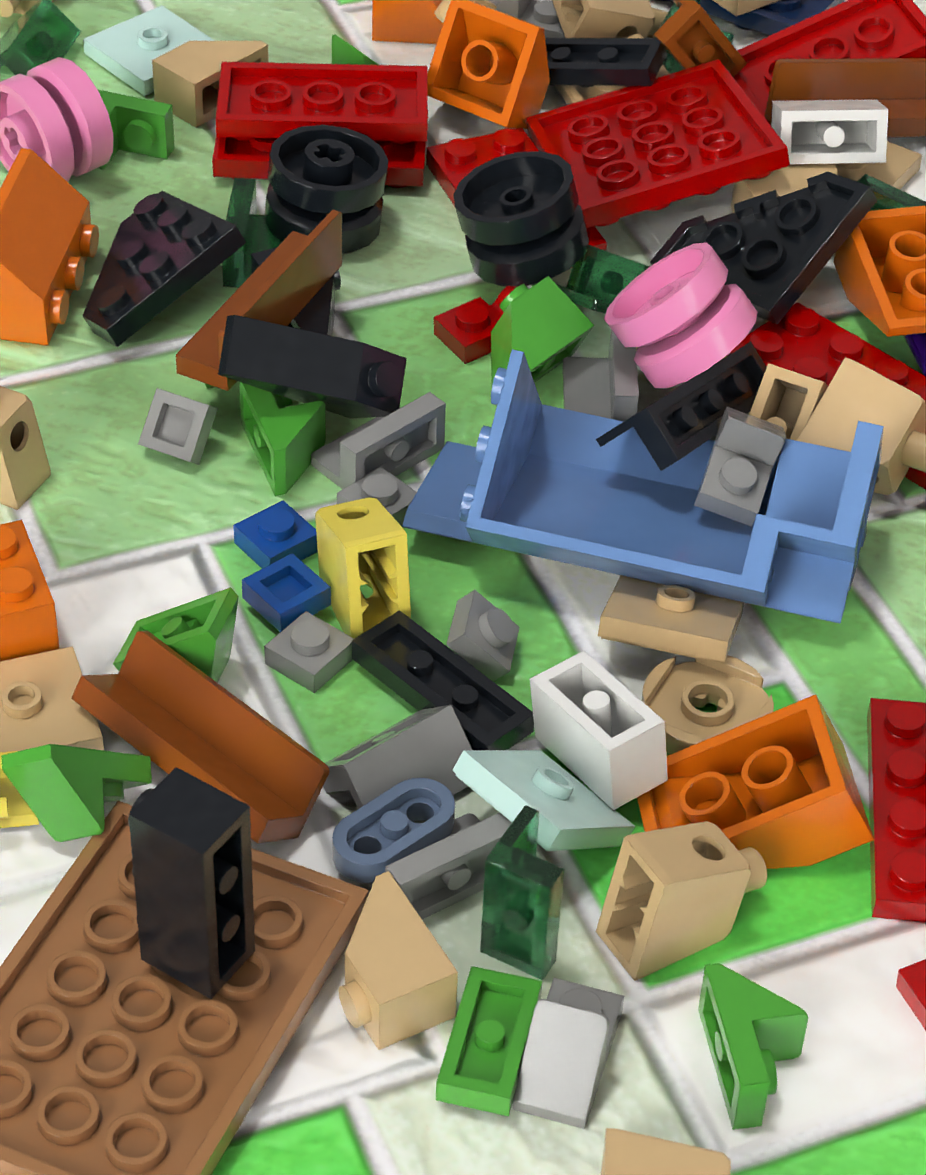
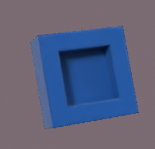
M284 500L233 525L234 543L262 569L291 553L300 560H303L318 552L316 529Z
M291 553L242 579V598L281 632L305 611L314 615L331 605V587Z

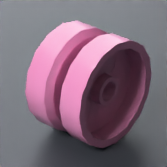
M57 57L32 68L27 72V75L17 74L0 82V161L8 172L21 148L32 149L67 182L72 175L78 177L109 162L113 153V130L108 111L98 89L86 72L73 61Z
M708 243L689 245L654 263L633 279L607 308L604 317L605 322L625 348L637 347L634 361L654 388H670L687 382L708 370L727 356L748 335L756 323L758 312L743 290L736 284L724 285L727 280L728 269Z

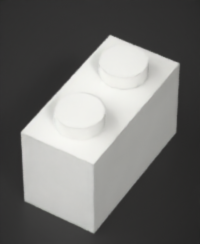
M878 100L772 101V128L787 146L790 164L886 163L888 109Z
M582 651L530 678L535 738L612 810L623 806L668 781L665 721L588 653Z

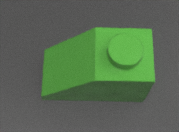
M549 276L530 289L525 284H521L501 302L499 307L504 313L491 331L492 384L497 369L499 367L507 369L512 349L525 353L535 383L563 363L564 358L573 356L594 327V324Z

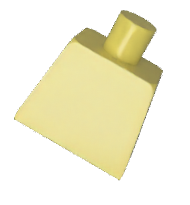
M363 498L323 507L316 511L319 577L331 587V607L343 632L355 639L399 610L411 619L407 533L377 498ZM366 584L372 588L373 594L369 598L365 599L360 590L361 585Z

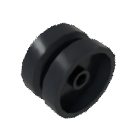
M329 125L302 126L283 133L272 143L269 157L268 180L270 183L266 195L264 220L270 232L282 242L292 231L308 236L332 210L342 212V254L351 253L368 246L379 235L388 157L383 148L367 135L344 127Z
M542 151L516 152L494 158L474 168L459 182L453 194L460 226L466 234V245L473 271L485 282L499 286H520L521 284L527 286L539 283L547 276L552 279L569 270L584 256L589 244L588 233L581 206L578 204L579 198L571 165L559 155Z

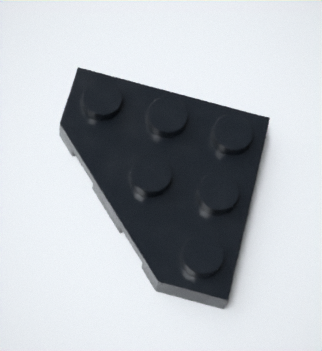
M825 172L808 178V187L779 197L776 190L734 204L735 212L707 222L705 217L701 215L682 222L652 258L650 264L653 265L671 253L689 245L708 243L728 269L727 280L724 285L736 284L739 286L757 310V317L778 325L877 202V199L870 186L831 172Z
M164 191L143 198L134 207V213L121 222L82 315L93 333L117 347L120 346L247 243L236 225Z

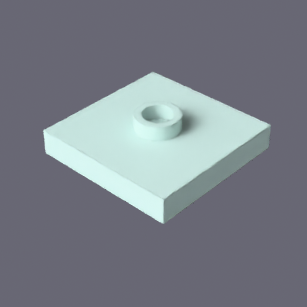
M159 6L83 39L85 55L142 95L147 96L154 93L153 59L188 41L215 40L164 6Z
M463 750L452 770L456 773V777L546 851L619 847L622 845L624 836L631 835L635 828V825L616 810H612L595 793L541 750Z

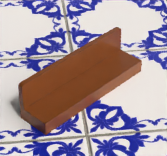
M926 58L779 59L775 63L764 116L772 124V101L878 100L888 109L887 137H926Z
M332 210L308 236L292 231L176 354L177 373L229 391L237 381L218 375L227 316L238 315L288 326L342 266V212Z
M138 631L118 674L82 675L71 698L144 756H150L151 761L167 774L177 767L249 805L251 839L257 844L298 838L330 773L327 764L149 631Z

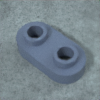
M412 778L398 783L342 819L333 832L332 850L336 869L350 880L360 883H374L377 875L385 873V866L450 836L454 828L455 799L453 794L445 785L428 778ZM414 821H425V822H424V823H415Z

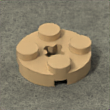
M727 655L725 663L722 662V664L695 658L693 662H683L675 665V656L658 664L649 673L643 685L641 701L665 721L666 752L670 755L772 713L774 709L772 694L768 697V694L762 688V676L749 664ZM707 702L718 706L717 712H703L695 707L702 708Z

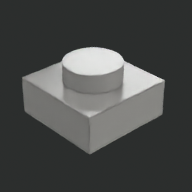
M157 388L138 444L199 465L218 408Z
M381 466L337 493V504L368 497L377 498L402 526L406 510L417 492Z
M473 590L457 601L446 645L490 680L495 681L510 672L520 627L503 610L496 608L480 593Z
M305 611L264 646L265 664L315 693L353 660L352 640L354 638Z

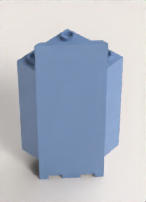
M512 349L507 369L499 367L493 380L491 404L497 405L492 427H482L476 447L450 441L446 442L408 506L402 525L404 528L658 584L682 586L694 592L840 624L848 591L851 589L858 565L860 549L863 547L866 537L867 518L881 463L884 426L858 421L851 452L786 439L781 453L772 467L759 513L756 514L755 521L751 527L694 506L715 440L709 439L662 471L657 466L634 427L600 447L596 439L624 421L543 405L540 401L525 353Z

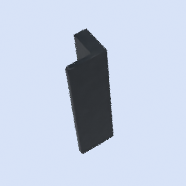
M749 342L717 362L708 370L688 380L597 438L596 441L601 447L634 427L657 466L662 471L717 435L726 407L746 414L749 413L767 367L753 344Z

